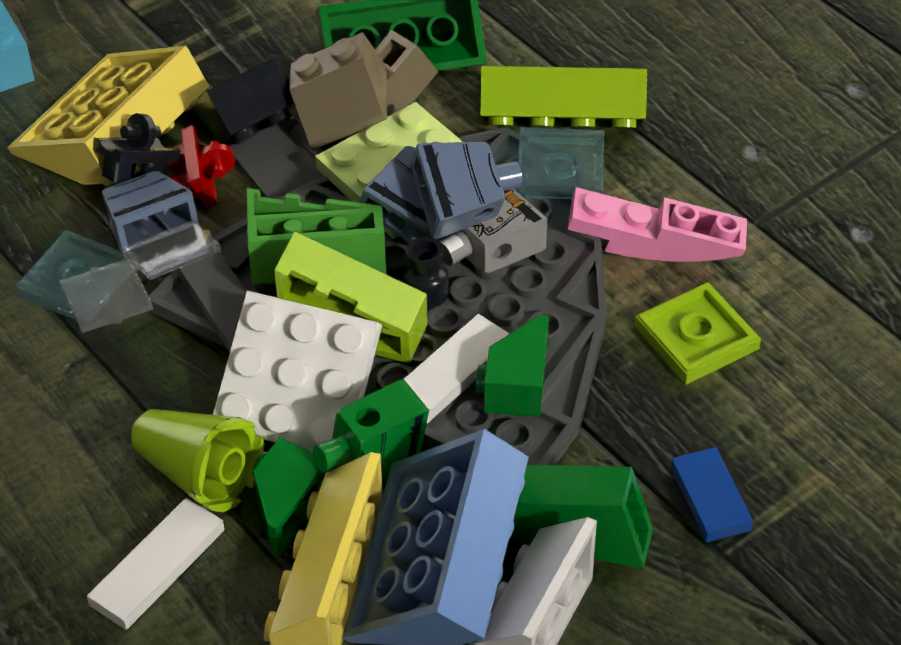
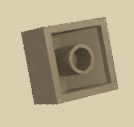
M363 32L350 38H342L330 47L314 54H305L297 61L291 63L290 92L309 145L313 150L387 120V67Z

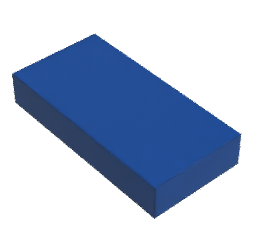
M717 447L672 458L671 470L706 543L752 530L753 519Z

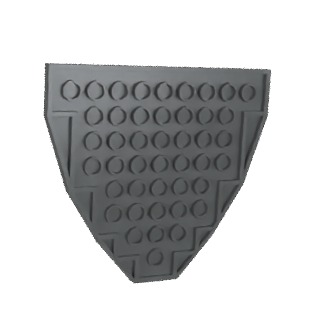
M507 127L461 136L458 138L462 142L487 143L490 146L495 165L518 162L522 172L523 184L521 188L514 190L547 217L546 249L491 273L481 272L466 257L452 266H448L443 262L448 270L449 295L446 301L439 307L427 309V326L410 364L375 355L364 397L398 380L404 379L477 314L485 317L508 333H512L539 315L549 316L548 348L541 417L484 413L485 394L476 393L475 380L426 424L422 445L432 449L486 429L529 457L527 465H556L579 434L607 320L601 237L568 230L573 194L576 187L588 190L577 156ZM325 176L308 181L289 192V194L300 195L301 202L325 205L327 199L352 202ZM286 195L280 197L279 199L285 200ZM247 217L199 243L188 255L190 256L216 246L246 291L277 298L276 284L252 285ZM384 231L386 275L404 283V270L408 265L406 249L410 242L400 236L392 239ZM446 236L441 237V238L436 239V240H438V241L440 242L441 240L445 239ZM175 268L146 298L148 311L227 349L177 274Z

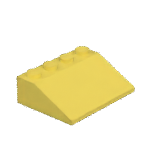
M187 46L107 54L7 148L12 155L83 185L103 184L104 186H109L115 182L102 176L104 155L93 150L95 138L121 137V127L126 125L130 116L135 113H145L152 117L155 125L160 127L161 135L174 127V121L183 112L192 108L198 101V97L209 87V84Z

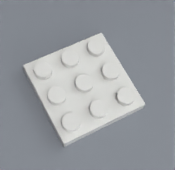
M247 291L213 415L244 418L257 426L253 427L255 433L262 436L263 440L275 443L280 437L312 452L314 445L332 439L335 415L339 409L364 397L383 325L379 322Z

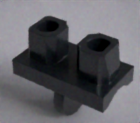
M145 113L131 115L127 124L123 125L120 129L121 137L95 138L93 150L104 155L102 176L115 183L130 180L133 163H136L135 177L152 171L163 173L165 164L168 162H179L181 150L177 148H165L162 146L160 140L157 139L161 135L160 127L155 125L152 117Z

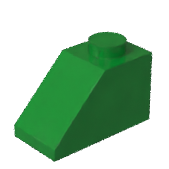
M539 315L489 346L487 366L478 365L476 393L485 394L484 413L541 417L548 348L549 316Z
M280 437L268 452H263L259 455L252 470L257 502L271 553L278 557L282 555L297 535V532L308 520L307 507L310 495L313 491H320L326 474L317 468L311 451Z

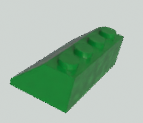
M362 0L319 6L315 11L321 50L332 46L342 38H350L362 32L373 48L376 49L388 33L393 30L416 44L438 71L487 64L478 0Z

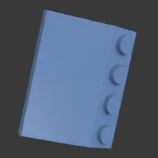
M482 429L392 463L342 639L349 643L384 645H463L485 639L486 631L492 620L491 610L497 585L503 575V560L508 540L514 529L513 519L519 495L524 488V474L529 457L486 429Z

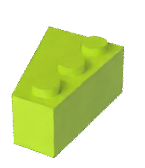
M294 232L274 270L277 298L379 322L383 326L375 355L410 364L427 326V294Z

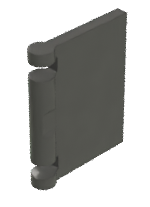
M294 115L275 127L271 128L269 126L258 131L257 135L239 145L235 143L229 145L234 151L237 165L253 185L260 190L262 196L266 198L279 199L308 181L324 176L316 169L315 156L324 150L321 147L315 150L312 149L303 126L299 125V121Z

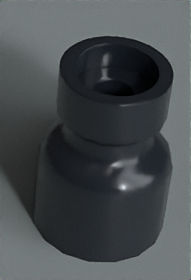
M419 237L412 240L406 249L408 265L404 270V283L426 293L427 309H433L442 305L449 295L448 270L443 264V247L441 243L431 237Z

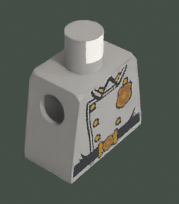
M514 189L504 191L505 201L496 217L449 234L440 241L443 247V262L448 266H452L466 257L481 272L491 273L546 249L547 217Z

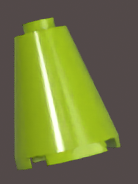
M150 409L135 421L131 431L132 446L139 455L202 507L216 512L228 511L243 501L237 498V496L245 486L253 488L255 485L252 476L253 466L259 455L264 452L263 437L257 435L253 428L257 426L253 422L241 417Z

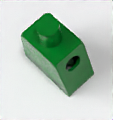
M404 379L398 380L340 408L335 415L332 439L313 446L314 462L322 473H326L370 452L381 454L382 482H385L388 479L392 463L421 453L429 409Z

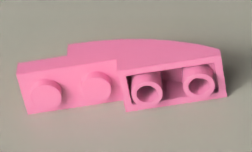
M576 187L571 200L568 230L606 239L605 252L649 260L700 262L743 256L746 250L747 219L665 197L658 209Z

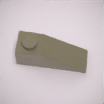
M393 30L388 33L375 49L387 67V117L413 103L439 72L416 44ZM358 132L353 133V134H351V135H348V136H346V137H344V138H341V139H339L338 141H339V142H342V141H344L345 139H347V138H349V137H351V136L357 134Z

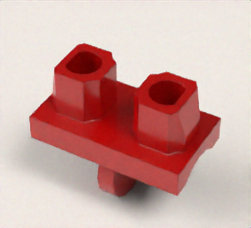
M192 125L181 130L183 143L171 147L181 150L179 162H168V165L175 174L171 179L192 192L193 199L200 198L205 207L209 208L218 204L215 178L220 179L233 169L236 161L235 154L229 146L218 141H212L208 146L201 145L197 140L196 129Z

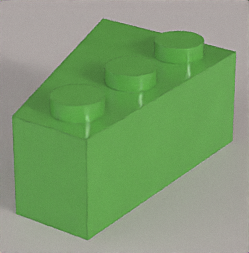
M247 188V234L252 285L276 284L274 270L294 232L386 274L385 235L381 205L327 199L325 205L301 202V197L297 194L287 193L285 200L261 197L259 189Z

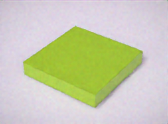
M709 282L636 315L634 327L685 385L760 349L761 338Z

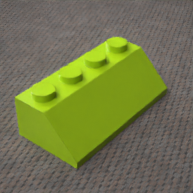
M481 66L480 116L489 118V125L513 126V118H530V126H554V119H571V127H595V119L612 120V127L636 128V120L646 119L647 69Z

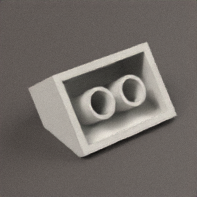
M586 517L541 528L530 546L523 544L514 562L512 578L509 583L502 581L496 590L492 606L493 611L491 612L492 620L486 631L485 639L471 642L469 645H557L592 581L597 521Z

